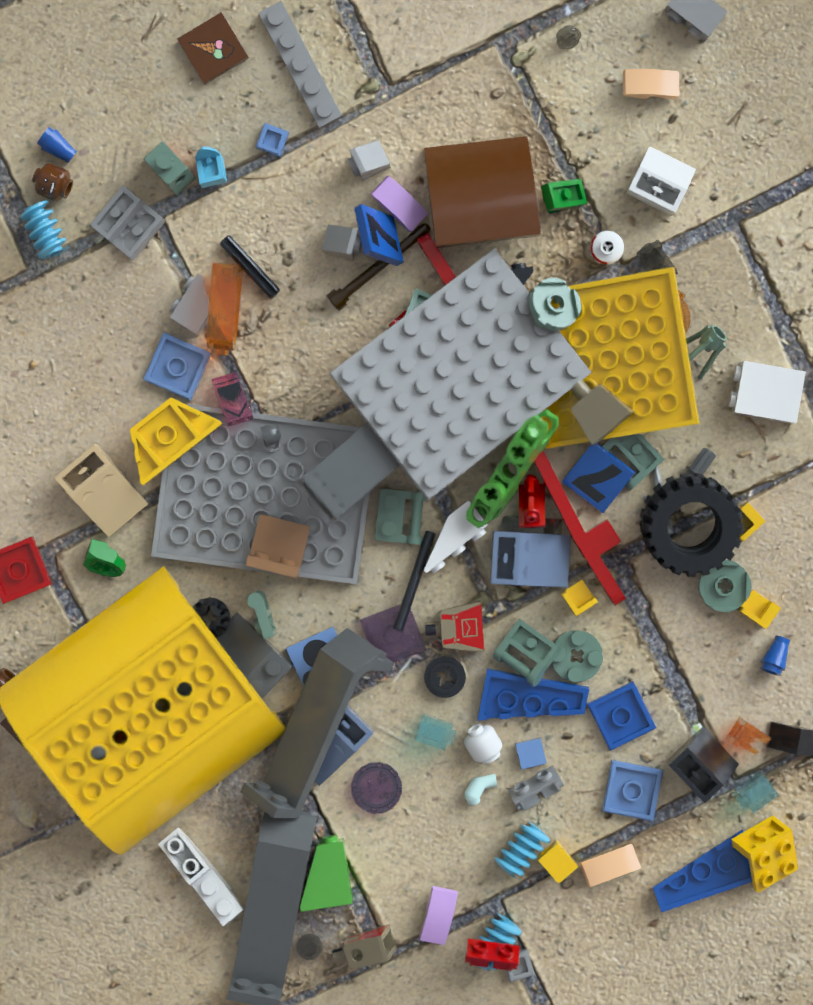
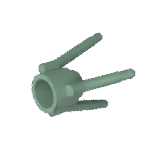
M707 325L701 331L686 338V342L689 344L701 337L699 340L700 345L689 354V361L703 350L707 352L714 351L698 375L700 380L708 372L719 353L727 347L724 343L727 337L716 325L711 327Z

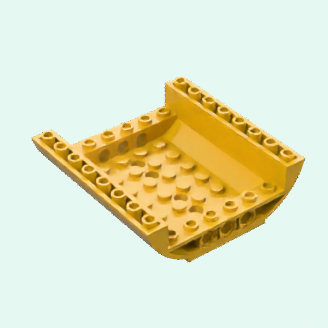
M164 566L0 687V706L24 747L87 828L89 827L107 847L119 855L126 853L280 738L286 729V726L274 710L271 711L180 592V586ZM188 682L192 686V692L187 696L180 695L176 689L179 683ZM160 698H166L170 701L171 707L169 710L161 712L156 709L155 702ZM117 730H123L127 733L128 739L126 742L118 744L114 742L112 734ZM95 746H101L106 750V756L100 760L94 759L91 755V749Z

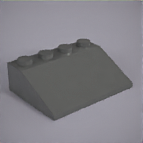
M238 612L230 619L227 630L216 638L261 699L293 666L267 639H264L261 634L258 635L256 629ZM181 682L176 688L177 692L182 696H187L192 692V686L188 682Z

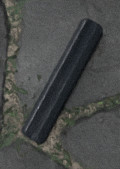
M230 235L220 242V246L269 298H274L280 292V288Z

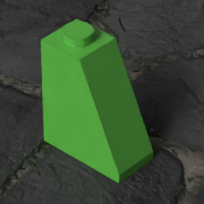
M337 835L322 837V841L318 842L300 905L301 912L353 904L344 838L338 839Z

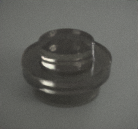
M573 25L561 28L556 34L558 47L560 49L574 48L579 43L581 32L579 29L574 28Z
M314 934L301 936L296 946L299 956L305 960L316 959L321 954L323 947L320 938Z

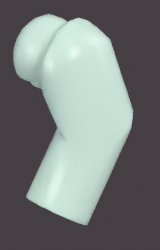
M495 774L476 777L470 781L464 793V798L469 805L475 806L479 804L480 796L484 789L497 787Z

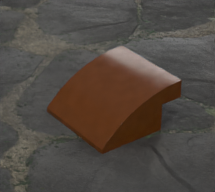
M527 136L424 148L436 248L539 237L541 235L536 188Z

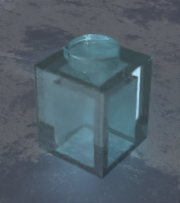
M424 713L415 740L445 750L447 744L452 746L456 731L452 730V722Z
M761 771L735 788L739 794L735 798L744 810L749 808L752 813H755L779 796Z

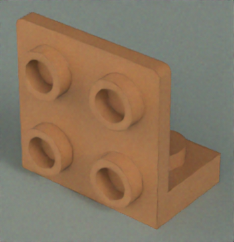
M261 514L258 519L250 555L247 556L245 566L298 578L310 527Z

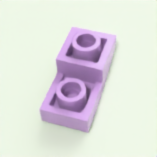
M386 176L370 194L408 232H412L428 214L390 176Z
M432 886L426 904V915L419 934L421 941L445 945L453 919L458 891Z

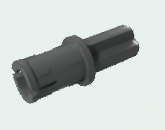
M703 448L691 466L686 467L688 469L686 473L690 476H694L695 473L704 474L716 455L711 450Z

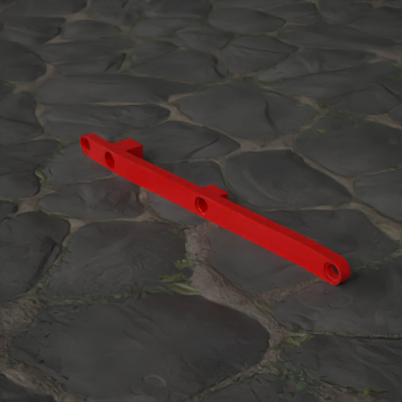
M428 233L418 238L419 246L444 286H446L456 278L455 274L440 250L436 248L435 242ZM543 450L534 460V464L574 543L614 606L626 600L600 555L619 544L621 540L608 519H605L588 531H584Z

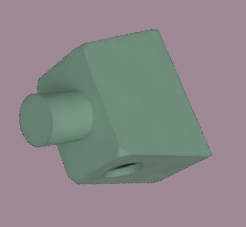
M163 141L143 158L177 196L196 179L186 165Z

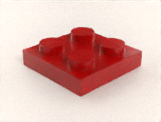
M34 536L0 549V598L3 604L52 585Z

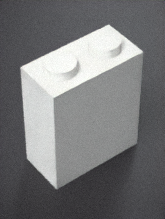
M749 361L740 362V366L735 367L733 381L737 382L735 392L731 391L728 406L732 407L731 413L790 424L797 423L806 372Z

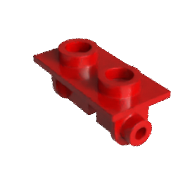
M528 475L524 480V484L519 485V528L545 527V484H539V480L535 475Z
M468 938L465 962L470 963L469 966L487 968L488 963L493 962L494 969L511 972L512 969L517 970L519 966L520 946Z

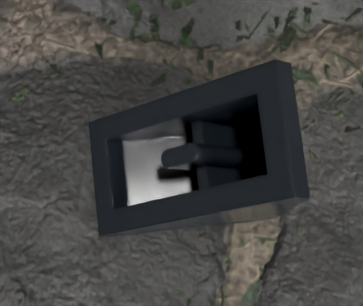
M771 721L766 747L795 755L813 756V729Z

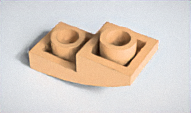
M625 69L623 71V96L648 99L652 96L675 100L679 97V72L658 69Z
M632 844L580 863L589 888L641 868Z

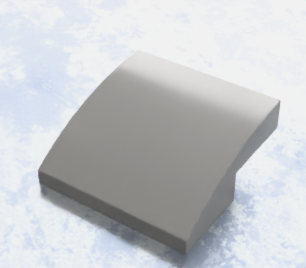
M122 185L90 226L134 261L166 220Z

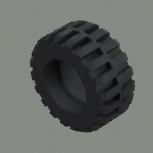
M681 473L679 478L674 479L671 476L665 479L667 483L663 486L658 484L654 487L655 493L652 497L650 495L647 496L644 501L646 507L641 509L640 517L642 523H640V532L643 535V541L653 558L658 561L659 565L665 569H670L672 573L677 575L685 573L687 577H695L696 573L701 572L705 576L711 574L710 569L714 567L717 570L724 567L722 562L726 558L731 560L735 555L732 552L735 547L739 548L742 542L739 535L744 533V525L741 523L743 515L737 505V501L717 480L711 477L706 478L703 474L695 473L694 476H690L688 473ZM699 502L707 505L715 516V524L710 536L702 543L690 547L679 546L674 543L667 530L672 514L679 507L687 503Z

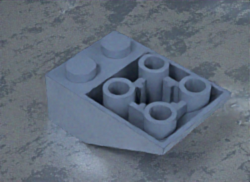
M493 531L490 583L568 587L571 535Z
M349 705L345 710L315 779L319 786L374 734V730Z

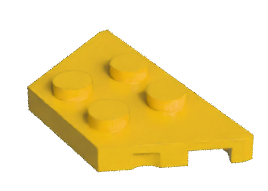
M170 397L130 429L142 486L146 485L223 423Z

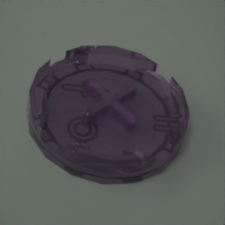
M369 762L361 766L354 774L351 782V795L355 803L363 810L372 814L385 813L393 809L402 794V780L398 772L391 765L383 762Z

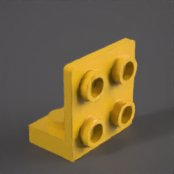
M773 815L731 839L733 848L749 860L753 888L757 893L798 870L792 829Z

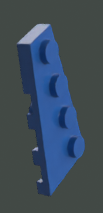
M487 669L477 721L490 718L511 719V717L524 716L529 718L540 715L563 716L585 714L589 687L543 678L538 685L533 687L521 674Z
M743 829L652 887L661 913L752 882L749 860L732 846L731 839L743 833Z

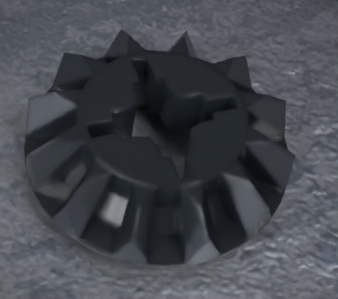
M216 598L199 599L192 608L199 617H203V615L208 614L210 607L211 614L220 617V619L212 620L209 630L215 638L221 636L230 624L228 607L224 602ZM202 619V621H203V622L205 623V625L208 627L207 621H205V620Z
M442 656L433 659L428 664L424 680L432 694L442 698H449L462 690L466 674L458 660ZM449 667H451L449 676L452 678V680L455 681V683L452 681H445V683L442 684L441 687H439L441 678L438 676L437 673H435V671L444 673L446 670H448Z

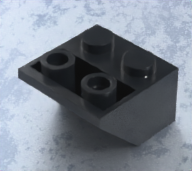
M704 726L666 761L704 803L725 785L739 766V763Z

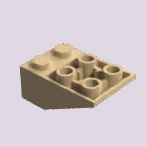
M93 444L55 477L67 494L108 537L113 535L148 505V502L98 444Z

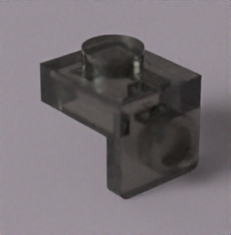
M659 240L645 244L636 253L639 264L645 272L670 267L675 268L663 251Z

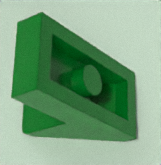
M581 179L552 182L541 186L543 200L549 214L588 204Z

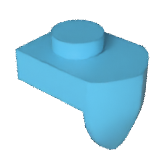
M201 147L195 155L200 186L206 188L226 183L224 159L220 152L211 147Z

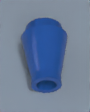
M50 127L46 129L37 142L41 146V150L64 160L66 163H69L77 152L57 129L53 130Z
M778 635L775 636L774 641L760 661L762 663L761 670L781 676L782 671H785L789 639Z

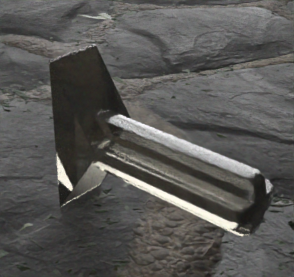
M504 516L502 519V529L510 532L562 535L563 519L545 518V527L519 528V516Z

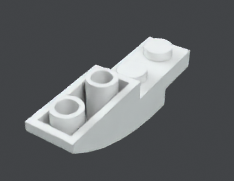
M180 828L174 830L158 844L186 882L194 887L222 926L228 925L245 911V908L232 893V888Z

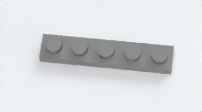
M282 1L259 12L261 20L319 129L342 118L341 112Z

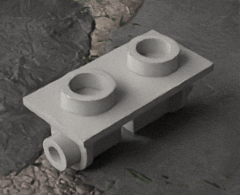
M554 766L540 770L530 779L517 783L508 792L520 811L522 809L527 810L541 802L537 796L538 793L541 792L546 799L561 791L560 788L564 784Z

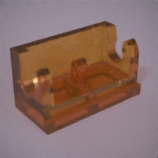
M739 717L726 737L736 747L740 745L753 754L758 753L757 749L750 745V743H754L753 738H758L760 742L766 744L771 739V737Z

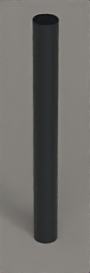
M431 531L425 532L393 627L397 631L403 632L435 537V533Z

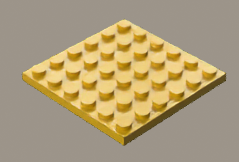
M670 267L568 286L571 290L574 288L578 293L581 301V312L574 323L559 332L592 372L583 381L591 390L598 384L605 386L634 411L632 415L604 439L700 424L675 268ZM552 299V301L550 302L551 306L554 309L560 307V305L556 304L554 302V299ZM571 390L546 408L559 418V426L545 449L590 442L571 410L579 401ZM541 417L543 421L548 423L549 431L552 427L551 420L547 417Z

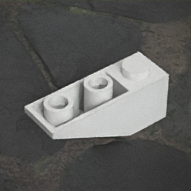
M469 500L447 517L424 568L425 573L430 570L433 574L446 565L443 560L450 554L455 558L466 549L463 544L472 538L475 542L487 533L484 529L488 526L487 524L477 528L466 520V513L471 505ZM474 509V517L479 521H483L484 519Z

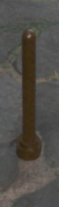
M422 224L400 242L402 254L414 245L418 238L430 231L428 224ZM377 260L343 289H333L326 295L338 311H341L347 306L346 302L350 300L348 297L387 267L389 263Z

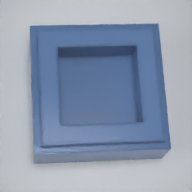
M264 123L256 149L281 157L289 132Z
M540 737L515 743L521 769L547 764Z

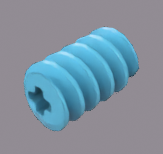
M49 200L40 201L27 207L20 216L22 221H28L25 224V229L32 231L29 234V238L37 240L33 247L36 250H41L37 255L39 259L55 257L70 248L61 247L66 238H57L62 229H53L52 227L58 220L48 218L54 212L53 209H44Z
M528 821L530 826L520 825L524 832L523 835L516 832L513 834L517 840L516 843L507 841L511 848L510 851L500 850L504 858L494 857L496 863L514 878H516L514 874L523 876L524 871L521 866L527 868L531 866L528 858H537L534 849L538 851L544 850L540 841L550 842V838L530 821Z
M497 913L500 920L493 918L490 920L495 926L494 929L485 927V931L489 936L484 937L480 935L478 937L480 940L515 944L516 940L512 934L519 936L522 931L511 920ZM493 962L488 963V968L481 967L487 971H490L489 969L497 970L493 968Z

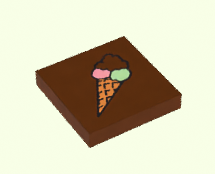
M222 12L177 38L204 85L249 58Z

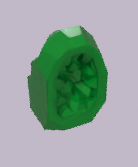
M91 539L83 566L90 572L102 576L119 577L124 574L126 563L115 549L108 547L106 542Z

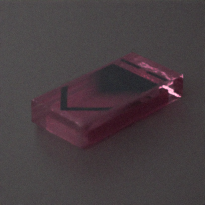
M237 372L213 378L212 385L227 426L230 427L253 420V415Z

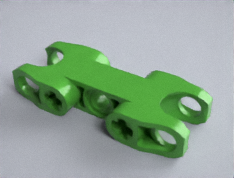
M546 409L538 415L528 418L508 445L507 453L494 473L473 499L466 513L467 521L480 528L501 515L517 492L519 483L532 463L545 449L557 430L559 418ZM541 417H547L551 420L552 427L549 431L548 423L543 421ZM509 463L516 467V475L509 471ZM477 506L478 513L485 517L483 521H479L474 517L473 511Z

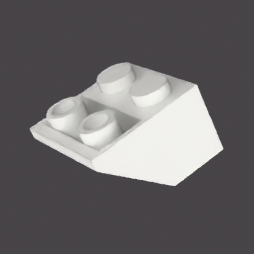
M649 146L626 194L673 216L688 189L696 169Z

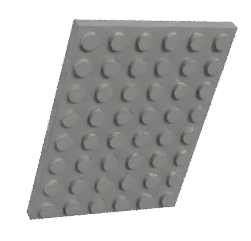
M495 249L329 374L427 501L519 430L528 418L538 415L568 392L577 382L592 373L559 331L540 328L534 323V317L529 308L530 293Z
M186 404L220 420L223 424L163 470L151 557L274 573L245 566L247 556L250 555L259 516L263 514L310 527L298 577L358 584L370 491L337 520L332 522L298 481L361 427L243 412L238 417L221 408ZM229 410V411H232V412H234V413H236V414H239V413H240V411ZM275 425L281 432V438L276 444L267 447L260 427Z

